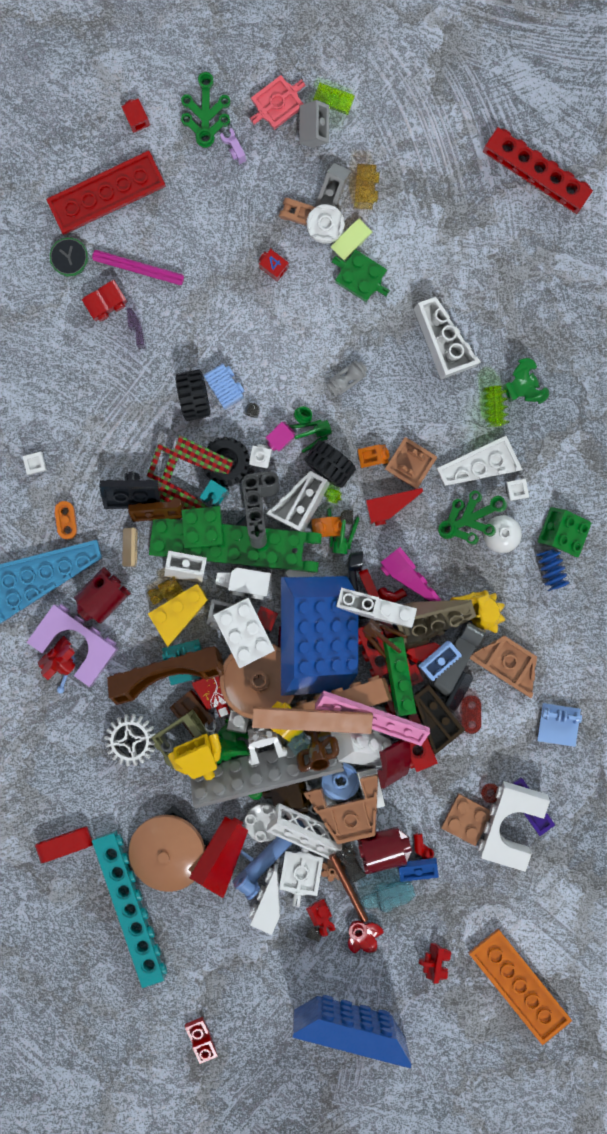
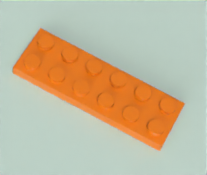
M498 928L468 952L542 1045L572 1022L569 1015Z

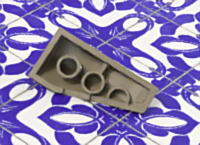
M472 600L410 602L403 605L417 608L413 627L397 626L401 633L407 635V638L403 639L405 649L427 644L430 642L429 639L436 635L441 636L445 634V631L451 627L462 625L476 617Z

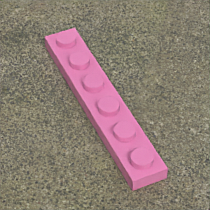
M326 691L322 692L315 704V710L373 713V730L422 746L430 734V728Z

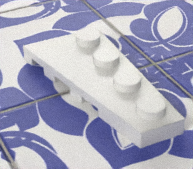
M507 436L437 468L444 486L523 470Z

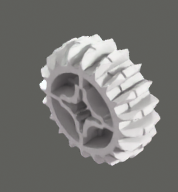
M126 714L124 715V721L121 717H118V724L115 722L111 723L114 729H107L111 736H105L106 740H110L109 743L105 744V747L111 746L112 748L107 753L111 754L114 752L116 755L112 759L116 760L119 757L120 765L126 760V766H130L131 761H133L134 766H137L138 759L143 764L145 762L143 756L149 759L151 755L148 751H155L150 746L155 744L151 737L156 733L150 734L154 726L146 727L149 724V720L145 721L144 724L141 723L143 716L136 720V715L132 714L131 720H129V716ZM131 725L139 727L144 732V735L136 734ZM125 726L124 738L116 740L118 730ZM129 735L137 739L132 745L127 743V741L123 742L129 738ZM146 740L144 750L137 755V743ZM118 746L127 747L131 755L121 752Z

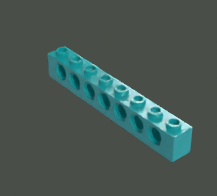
M117 830L95 837L92 843L141 987L145 988L163 982L168 973L165 962H161V949L159 944H155L153 939L155 932L152 925L149 926L147 919L149 915L146 907L143 908L141 900L143 898L141 891L136 889L134 883L136 882V876L133 870L130 871L128 853L123 851V838L121 834L117 833ZM108 849H114L117 852V856L110 857ZM120 867L123 870V875H116L114 868ZM120 886H127L129 888V893H122L120 890ZM133 904L136 911H128L126 905ZM138 922L141 924L142 929L135 930L132 924ZM139 942H147L148 948H141ZM151 959L155 965L149 967L145 964V960Z

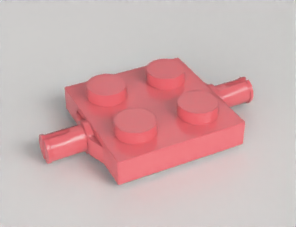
M280 75L252 96L251 101L258 110V113L249 118L252 124L255 125L261 119H264L275 130L299 112L300 105H303V102L299 99L297 92L306 86L303 80L300 79V81L292 86Z

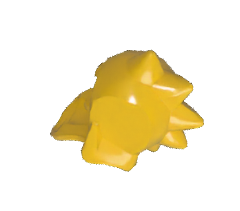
M484 590L450 599L472 600L476 617L470 621L482 630H490L497 633L498 624L505 621L504 616L500 613L505 605L496 602V593L489 595V592Z

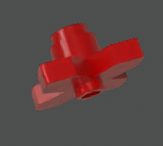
M65 636L37 662L38 666L42 669V676L47 680L56 672L66 676L75 667V663L71 658L75 651L70 646V640Z

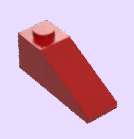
M423 488L366 500L370 524L375 523V526L386 524V520L392 518L423 492Z

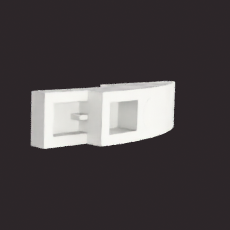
M341 588L336 606L337 608L367 618L408 628L413 627L417 608L382 600L379 597Z

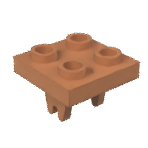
M405 437L384 470L414 489H418L437 456Z

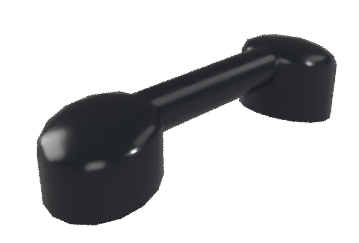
M363 551L350 553L347 561L349 581L356 592H359L356 571H362ZM358 615V619H366V618H367V617Z

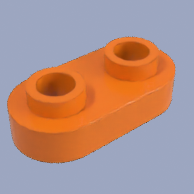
M61 501L55 506L57 532L63 539H72L76 536L78 530L75 508L70 502ZM64 508H68L69 512L66 515H64L62 512ZM69 526L71 532L67 534L65 528Z

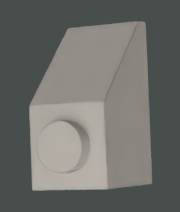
M333 163L326 174L315 205L329 204L336 207L351 171Z

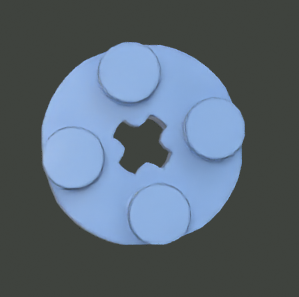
M343 762V772L323 776L320 779V787H322L324 794L334 801H347L356 794L360 783L356 770ZM335 778H343L342 782L345 783L344 786H338L337 782L335 781Z

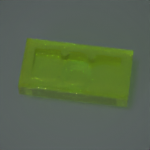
M319 82L313 101L318 100L328 104L332 110L349 115L355 95Z

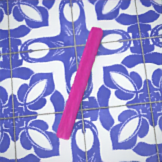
M94 250L92 259L100 263L177 285H182L184 282V275L99 250Z

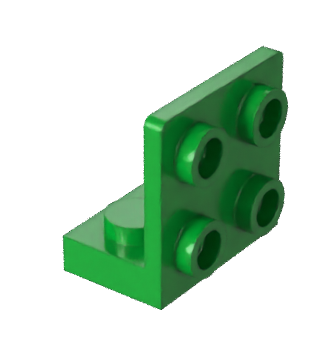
M550 507L537 542L557 548L578 558L592 523L565 509Z

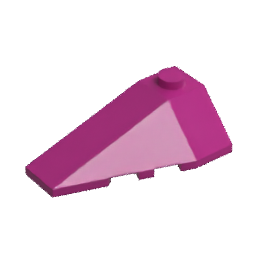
M401 547L397 548L380 562L382 565L380 569L386 577L390 575L393 579L427 601H442L436 592L427 585L426 579L419 572H416V566Z

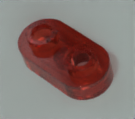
M474 695L465 696L461 702V725L465 732L469 734L477 733L481 728V701ZM473 701L475 707L471 709L468 704ZM470 721L475 722V726L473 728H470L468 726Z

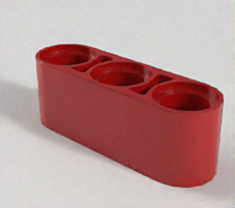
M85 826L35 844L40 863H46L91 847L93 843L88 827Z

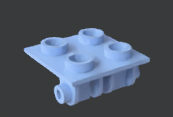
M543 703L537 741L576 747L578 726L582 721L581 709Z

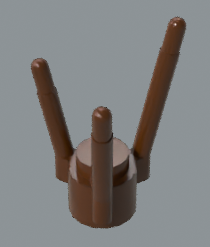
M371 619L362 631L377 651L385 657V653L373 639L379 637L396 652L401 653V650L381 634V628L403 638H407V635L378 620L375 622Z

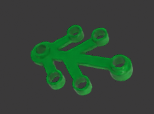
M203 72L198 77L199 86L202 88V110L190 95L185 94L181 98L182 105L185 108H189L202 121V126L200 128L193 121L189 113H184L181 116V122L196 134V142L200 147L208 148L215 141L214 135L222 127L230 125V117L228 114H221L219 120L210 128L209 121L223 108H228L231 101L228 95H222L219 101L210 109V88L213 87L214 80L210 73ZM205 80L210 82L208 85L203 84ZM185 99L191 100L188 104L184 103ZM227 99L228 103L223 104L222 100ZM188 117L190 121L184 122V118ZM222 118L228 119L226 123L221 122ZM207 136L209 139L208 141H203L202 138Z
M474 490L469 494L470 499L462 518L456 521L459 511L464 510L465 503L461 499H455L452 503L453 508L448 520L443 521L439 525V535L444 539H451L455 536L466 540L471 545H475L479 541L478 535L473 532L466 533L459 530L467 526L483 532L488 537H492L496 533V528L491 524L485 525L476 520L495 511L503 512L507 508V501L502 496H494L490 501V505L473 513L476 504L482 500V494ZM478 494V498L473 500V496ZM461 502V506L456 508L457 503ZM502 502V507L497 508L498 503ZM451 527V531L446 533V529ZM492 527V532L487 533V529ZM475 536L474 541L470 542V537Z

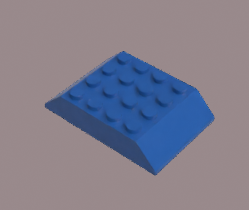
M347 576L281 577V696L322 693L323 691L331 692L338 688L346 690L358 675V614L336 607L341 588L355 591Z
M328 995L316 996L294 1009L292 1038L411 1069L412 1064L406 1038L388 1011H374L366 1005L355 1006L347 1000L336 1001Z

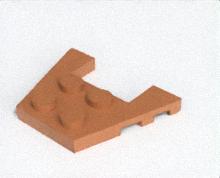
M378 774L360 778L365 798L327 806L322 787L305 791V797L307 800L309 799L315 812L322 818L324 825L337 844L375 836Z

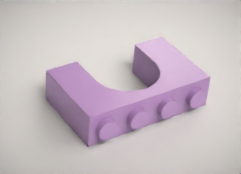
M55 604L48 611L27 643L39 652L46 653L60 633L66 630H75L81 633L88 643V655L74 677L88 687H91L119 648L115 646L117 643L109 637L103 638L97 628L86 626L84 624L85 620L80 616H72L68 613L70 610L63 604L59 606Z

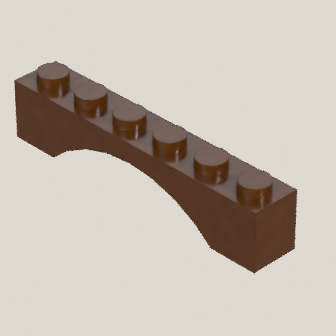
M209 646L203 650L188 652L179 657H170L165 661L153 662L144 667H135L127 672L115 673L113 676L107 677L109 698L116 705L133 701L148 686L168 676L189 674L207 680L224 675L222 654L215 646Z

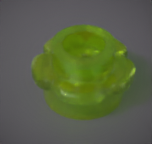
M328 488L326 494H324L328 502L337 504L338 501H342L341 491Z

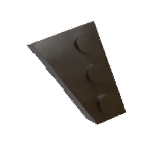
M425 684L413 696L422 724L430 728V734L427 738L434 754H437L461 735L465 729L430 685Z

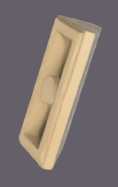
M136 528L123 529L122 565L124 567L137 566L138 530Z

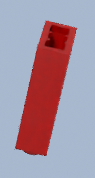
M226 816L224 817L189 877L221 898H224L248 833V830L242 826L243 822L235 817L232 820Z

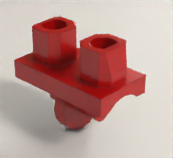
M431 943L429 953L426 952L425 958L419 959L418 964L423 966L426 978L432 980V983L439 984V980L448 978V969L441 966L442 961L450 960L451 951L442 948L436 943Z

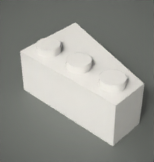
M373 730L371 734L331 732V735L338 740L340 750L337 756L338 762L381 767L382 763L379 752L392 745L389 739Z

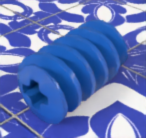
M554 549L536 554V556L542 557L538 564L545 565L540 571L547 572L542 576V578L549 579L544 584L545 586H551L547 591L564 587L570 583L568 580H563L567 573H561L565 569V566L559 565L563 559L557 558L561 551H554Z

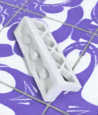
M280 803L276 805L275 819L267 825L266 832L327 859L333 853L337 856L342 852V844L332 841L328 835L330 832L324 823ZM282 812L286 813L289 818L288 821L281 818ZM297 819H299V820H301V821L303 822V824L305 825V828H303V827H301V826L299 825V823L297 822ZM313 826L317 827L322 835L316 834Z

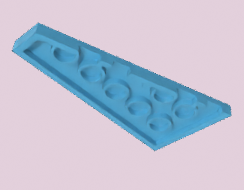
M98 540L0 564V624L103 559Z

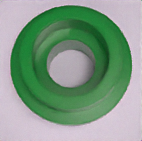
M301 406L294 411V418L301 424H309L312 420V411L308 407Z

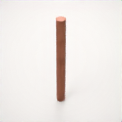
M336 854L329 855V859L361 922H367L368 917Z

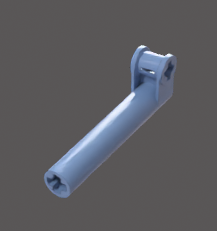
M297 819V822L299 823V825H300L301 827L305 828V825L303 824V822H302L301 820ZM277 836L232 881L234 887L245 894L247 900L253 899L260 890L257 880L293 843Z

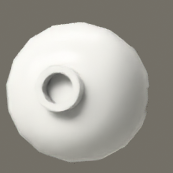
M501 515L487 522V524H491L496 528V533L492 537H488L483 533L485 544L489 549L497 553H508L520 544L522 538L521 527L512 517ZM492 527L487 529V533L492 532Z

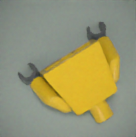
M213 720V729L208 728L207 722L205 723V730L210 733V736L206 733L175 748V742L171 738L167 740L170 748L166 746L165 742L161 744V749L164 752H168L167 756L176 771L189 775L192 779L201 776L205 780L214 778V770L217 769V762L220 760L222 748L219 736L215 732L217 728L215 720Z

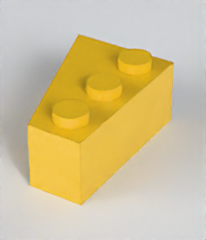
M200 584L194 585L148 613L167 647L174 642L209 601Z

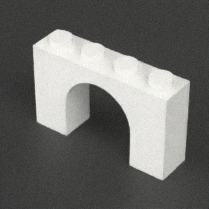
M503 781L502 786L497 788L496 804L491 806L490 822L485 824L484 833L486 834L484 840L481 839L479 842L478 851H480L482 859L526 872L532 855L530 847L505 839L499 831L500 825L505 817L516 812L544 819L550 799L548 794Z

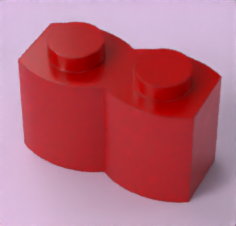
M115 280L106 283L98 290L81 299L93 320H99V322L106 320L112 311L118 312L126 307L125 304L128 302Z

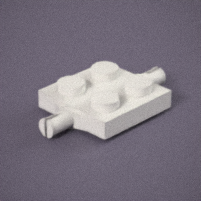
M303 847L301 851L297 852L285 851L279 890L289 891L294 894L292 906L296 905V899H298L297 907H300L301 896H317L324 858L323 856L311 854L309 850Z

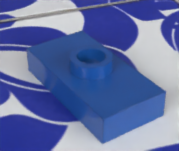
M436 858L407 861V865L398 867L400 882L439 878Z

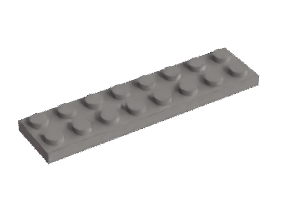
M332 735L319 737V741L322 742ZM311 740L285 746L287 756L278 758L276 749L258 753L260 763L255 765L249 764V756L222 762L220 765H217V769L214 770L215 776L211 780H205L203 776L196 779L190 777L193 806L196 809L343 772V762H338L337 757L329 760L330 764L325 770L314 771L310 769L307 772H301L298 769L296 757L301 750L309 748ZM329 743L325 747L328 754L332 752L331 745ZM308 755L304 756L305 765L309 762Z

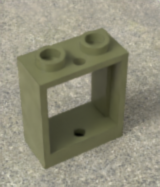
M193 709L151 737L155 743V748L160 750L164 756L165 763L171 766L172 769L174 768L167 756L168 752H164L161 749L163 742L170 748L164 734L185 722L195 738L206 733L210 736V733L205 730L204 724Z

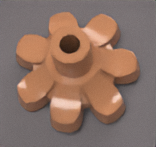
M327 859V863L323 861L322 868L324 870L321 871L322 877L328 876L327 879L330 882L334 878L340 880L330 859Z

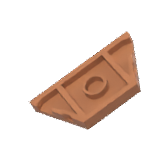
M504 635L471 655L470 660L529 698L533 697L532 691L537 656Z

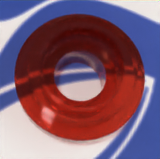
M493 783L484 785L481 790L482 798L488 803L496 802L498 786ZM490 789L494 791L492 796L487 795V791Z

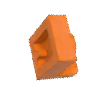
M374 445L358 449L361 468L389 463L390 454L386 445Z

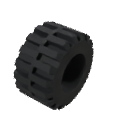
M200 369L176 374V388L184 419L191 421L210 417L211 411L208 394Z
M216 438L215 441H211L208 444L207 449L218 454L223 451L233 452L237 457V466L229 474L205 468L203 470L210 480L221 486L230 487L236 483L239 484L250 470L249 453L246 447L235 438Z
M318 440L304 458L309 467L336 487L343 488L356 471L355 465L345 455L325 441Z

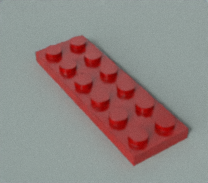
M148 150L46 200L62 234L65 235L166 187Z

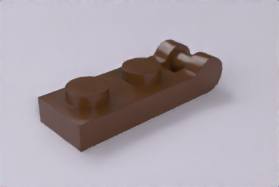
M174 498L170 502L138 503L128 506V512L133 522L182 518V510H184L179 498Z

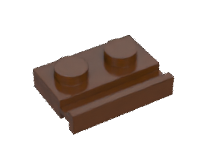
M192 689L169 707L178 719L193 709L204 726L206 722L209 725L215 720V717L206 709ZM182 722V724L185 726V728H186V729L189 731V733L193 736V734L191 733V731L189 730V728L187 727V725L185 724V722Z

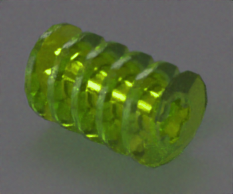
M502 386L482 388L483 392L488 393L483 396V399L487 400L484 403V407L489 408L484 411V414L489 416L485 418V422L490 423L486 427L503 426L510 423L508 420H504V417L508 416L509 413L503 412L504 409L508 408V405H503L502 402L508 399L502 397V394L507 393V390L501 389Z

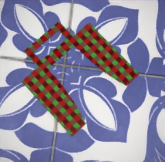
M180 435L174 450L158 443L147 477L158 480L161 483V501L170 502L174 498H179L184 510L208 507L188 492L170 483L178 458L196 466L229 474L233 461ZM164 451L170 454L161 478L153 473L160 454Z

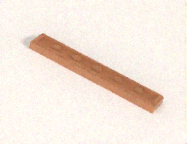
M253 707L252 728L371 734L373 713Z

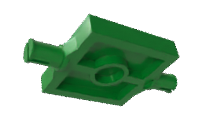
M356 249L346 261L341 260L337 256L333 258L331 263L341 268L339 275L335 279L336 284L366 303L376 291L387 297L390 290L381 285L382 278L387 272L386 268Z

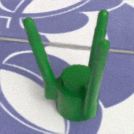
M320 419L309 424L289 425L292 429L314 426L313 430L295 435V439L314 433L316 437H320L302 449V453L310 450L318 440H327L328 435L332 434L328 420L321 421Z
M328 508V509H327L328 517H332V515H331V509ZM356 517L348 541L347 538H344L346 520H342L340 538L336 537L334 540V536L330 537V547H333V553L347 554L348 549H351V542L360 517Z

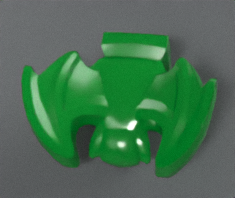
M530 358L520 359L518 361L520 364L512 374L515 379L512 383L508 382L503 385V390L509 402L516 400L518 397H524V401L538 402V404L545 402L549 397L548 388L544 387L542 390H537L536 388H540L537 377L534 373L529 375L530 370L537 368L535 361Z
M229 719L225 720L227 724L218 732L221 737L219 740L222 748L217 765H220L222 760L229 761L231 757L237 755H250V750L247 749L245 741H237L239 737L248 739L247 730L246 734L228 731Z

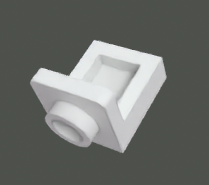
M262 444L252 446L250 465L268 468L272 449H268L269 446Z

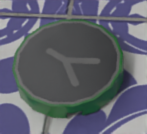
M63 238L57 241L51 248L50 263L55 271L67 277L76 276L85 269L88 263V252L77 239Z

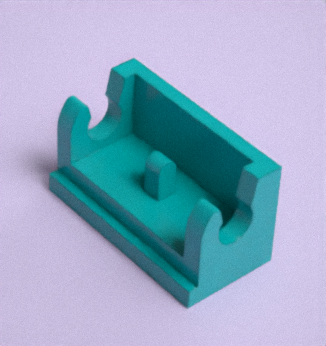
M210 480L200 499L208 503L212 498L213 504L219 506L225 496L229 495V491L213 480Z

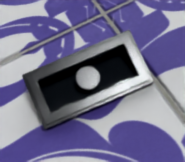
M462 672L452 693L444 702L447 707L455 711L458 709L473 681V677Z

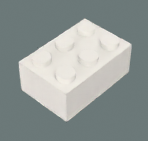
M248 597L213 614L239 668L275 651Z

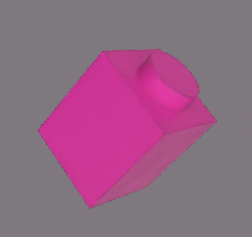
M284 421L265 438L268 440V446L272 450H278L279 452L289 445L297 434Z

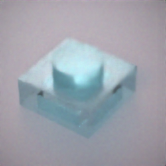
M302 732L300 735L293 737L287 745L297 757V754L301 750L309 748L311 743Z

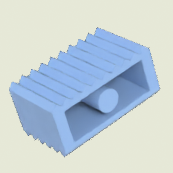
M222 363L203 375L224 410L244 398L242 393L245 391L239 382H234L232 378L234 373L229 366L225 367Z
M447 640L425 659L419 667L430 680L435 681L438 675L441 676V673L450 668V665H453V662L455 663L462 655Z

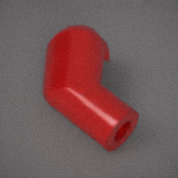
M385 587L378 590L380 599L393 603L407 596L403 588L394 593L387 591Z
M413 834L415 853L423 859H432L434 851L423 844V834Z

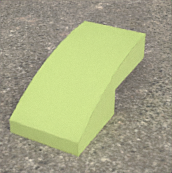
M359 218L335 241L331 248L343 260H346L358 246L363 244L373 231Z

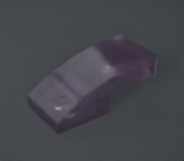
M127 308L128 328L130 331L136 330V346L138 349H146L145 335L140 321L132 308Z

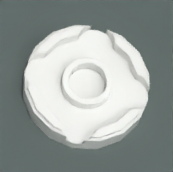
M329 204L317 206L309 213L307 218V231L310 237L323 244L336 241L342 235L345 227L344 217L339 209Z

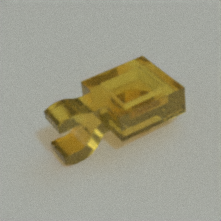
M175 576L159 584V589L154 588L147 593L151 597L150 601L155 605L164 598L167 601L183 593L184 590Z

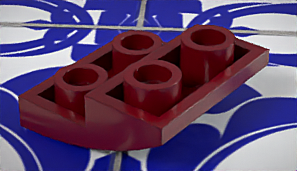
M401 739L379 752L382 767L377 772L381 789L388 787L408 774L411 762L410 742Z

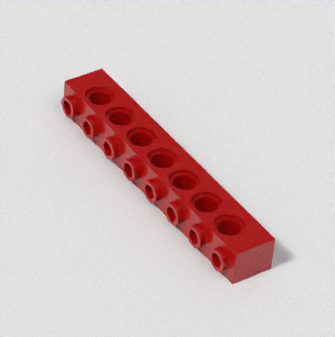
M364 625L358 628V645H363L365 651L362 652L365 662H370L372 669H369L371 676L379 675V678H382L384 674L388 673L386 657H384V665L377 666L375 664V658L381 654L376 648L371 649L367 646L368 639L362 631L366 626ZM377 637L378 645L385 653L383 640ZM389 683V684H387V685H388V688H389V691H390V694H391V693H392V691H391V685H390V683ZM388 701L384 705L386 712L396 716L393 701ZM417 712L416 714L407 715L405 718L421 724ZM428 738L422 744V752L418 755L412 753V748L416 744L410 742L411 769L415 768V771L419 772L438 764Z

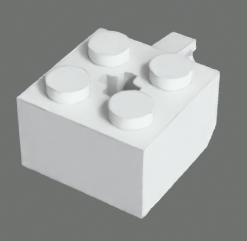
M236 568L231 573H217L216 584L231 590L232 595L245 596V593L252 594L251 598L263 600L264 596L268 597L272 574Z

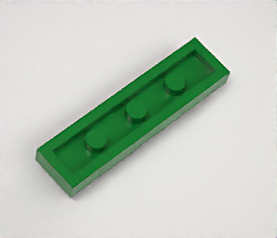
M403 637L390 638L388 640L401 650V653H398L383 641L396 716L416 714Z

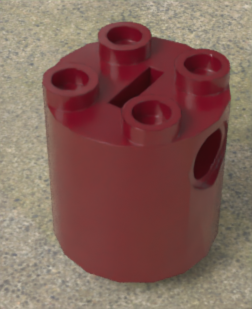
M103 567L74 596L77 602V612L86 621L94 619L102 624L131 592L121 585L122 582L115 575H112Z
M398 826L377 831L375 836L357 840L365 874L407 865L412 852L409 837L398 829Z

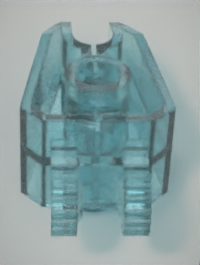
M400 881L389 884L387 882L379 883L376 887L372 888L373 893L361 897L360 903L365 909L378 908L382 912H390L395 907L409 903L415 897L414 887L411 883Z

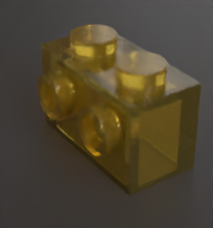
M357 164L354 208L373 210L374 202L377 203L378 191H375V184H379L380 172H376V165Z

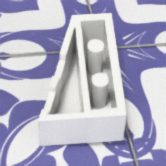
M310 471L266 514L298 532H304L330 485L329 481Z

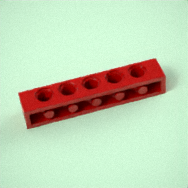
M497 127L484 147L483 153L575 214L579 213L593 192L589 184L584 181L580 182L571 172L559 168L556 162L545 159L541 152L530 149L523 140L515 139L506 129ZM507 145L512 151L507 152L502 146ZM518 157H526L527 162H521ZM534 167H541L543 169V172H536ZM550 177H556L559 183H553ZM571 187L575 193H568L566 188Z

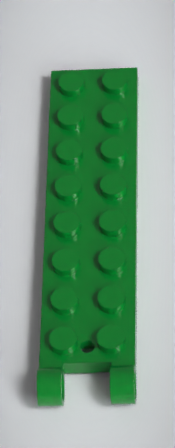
M153 520L149 549L150 556L167 557L168 551L205 557L207 558L206 562L318 573V562L302 561L304 543L321 544V533L266 528L267 543L263 548L258 549L250 544L247 526L222 524L224 545L185 549L182 520ZM294 548H297L298 551L297 553H293L292 550Z

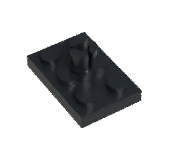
M136 472L126 473L124 480H100L99 483L104 509H128L129 505L138 503L162 502L158 480H140V475Z

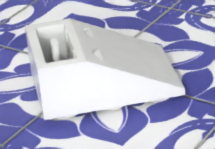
M277 864L273 868H269L265 877L266 885L261 886L257 895L258 903H253L249 913V918L251 919L250 926L272 935L280 917Z

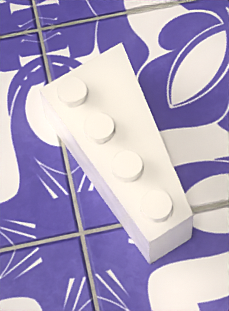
M436 297L422 301L415 306L416 317L440 379L469 370L481 363L479 358L471 351L470 345L460 335L459 329L451 322L449 315Z

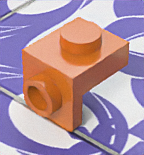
M340 517L311 519L312 532L321 533L322 537L340 536L342 525Z

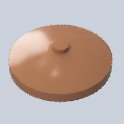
M272 644L275 651L242 668L238 667L232 653L223 665L224 675L220 676L222 695L229 707L242 717L253 719V707H272L277 701L282 704L286 702L290 705L295 695L281 696V648Z
M158 815L143 822L134 832L129 844V860L137 877L147 886L159 891L173 892L184 889L194 882L189 877L203 855L205 845L198 830L187 820L174 815Z

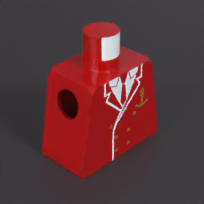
M220 676L207 680L202 678L192 683L207 710L216 707L219 717L230 714L221 692Z

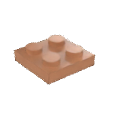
M458 793L441 829L476 846L484 831L486 822L491 817L490 809Z

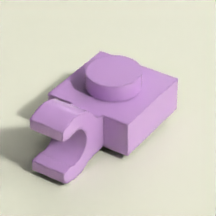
M230 128L231 136L225 138L224 134L221 133V140L223 143L231 146V149H229L230 155L233 160L237 159L240 165L246 161V156L235 137L234 130Z

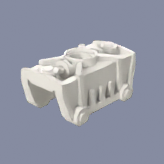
M252 725L248 726V749L251 755L248 758L249 764L255 765L260 763L258 748L271 745L273 742L278 758L287 756V749L283 745L286 740L271 729L252 728Z

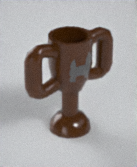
M304 731L306 735L311 737V744L309 748L301 750L297 754L298 769L301 772H307L310 769L314 771L325 770L330 764L329 760L339 755L338 740L334 736H329L320 742L318 735L321 731ZM330 743L332 752L328 754L325 747ZM305 755H308V759H309V762H308L307 765H305V760H304V756H305Z

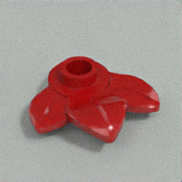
M361 921L352 922L348 928L350 936L347 942L348 948L353 953H357L360 949L367 953L376 952L377 941L375 938L384 933L383 929L373 922L367 924Z

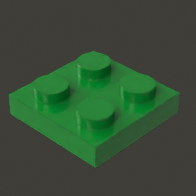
M220 506L182 510L185 549L224 545Z

